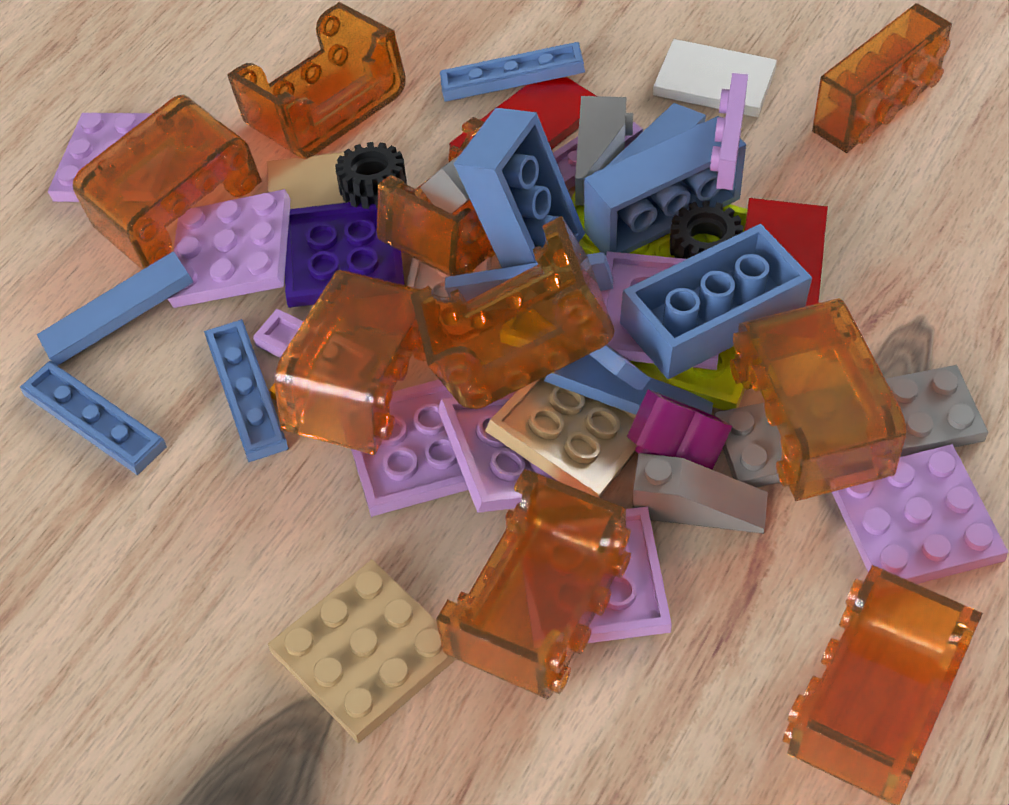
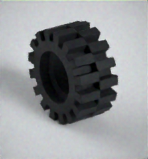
M368 142L367 147L362 148L361 144L355 145L354 152L347 149L344 151V156L338 157L335 169L340 196L343 197L346 203L350 201L351 206L357 207L362 203L363 209H369L370 204H375L376 208L383 207L382 202L386 201L390 205L394 203V197L400 199L403 196L402 191H406L407 180L404 158L400 151L397 152L396 147L391 145L387 148L386 143L381 142L378 147H374L373 142Z
M703 201L702 207H698L697 203L693 202L689 204V211L683 206L679 209L678 215H674L670 229L671 256L674 255V258L688 259L742 233L743 225H741V218L739 215L734 217V210L730 207L723 211V204L716 202L715 208L709 207L710 201ZM698 234H711L720 240L706 243L697 241L692 237Z

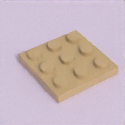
M550 355L490 419L485 432L594 505L636 453L635 448L637 445L627 437L636 415L545 382L544 379L551 358Z
M373 559L268 643L270 652L358 744L463 654L462 645Z

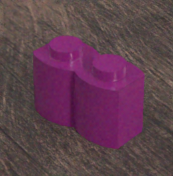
M648 389L627 437L637 445L635 448L637 453L684 458L713 470L733 426L717 416Z

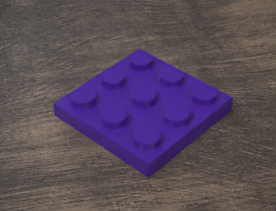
M395 197L394 203L388 205L384 201L382 202L383 207L376 208L375 204H370L369 209H363L362 203L354 207L351 206V202L290 209L285 262V294L288 308L405 294Z

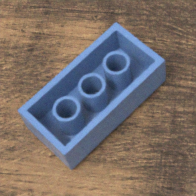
M495 108L454 162V166L502 268L568 258L584 236L585 231L537 112Z
M720 116L704 123H699L687 131L664 139L659 144L637 154H632L605 169L594 172L592 175L584 178V231L601 252H605V255L607 251L630 253L669 234L674 215H678L679 209L683 206L689 211V204L696 202L698 207H702L703 201H710L709 207L715 208L716 202L722 203L723 207L739 200L746 143L740 138L733 190L717 189L718 172L710 171L713 146L721 147L722 142H715L717 118Z
M759 224L624 289L622 293L620 324L663 375L670 379L804 311L812 277L763 225Z

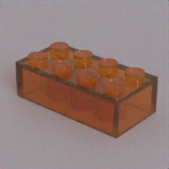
M915 3L828 70L820 78L812 132L845 153H848L859 143H865L882 124L887 125L890 123L898 111L906 105H912L917 100L919 94L928 87H934L940 81L944 73L942 68L944 56L951 44L948 39L952 23Z

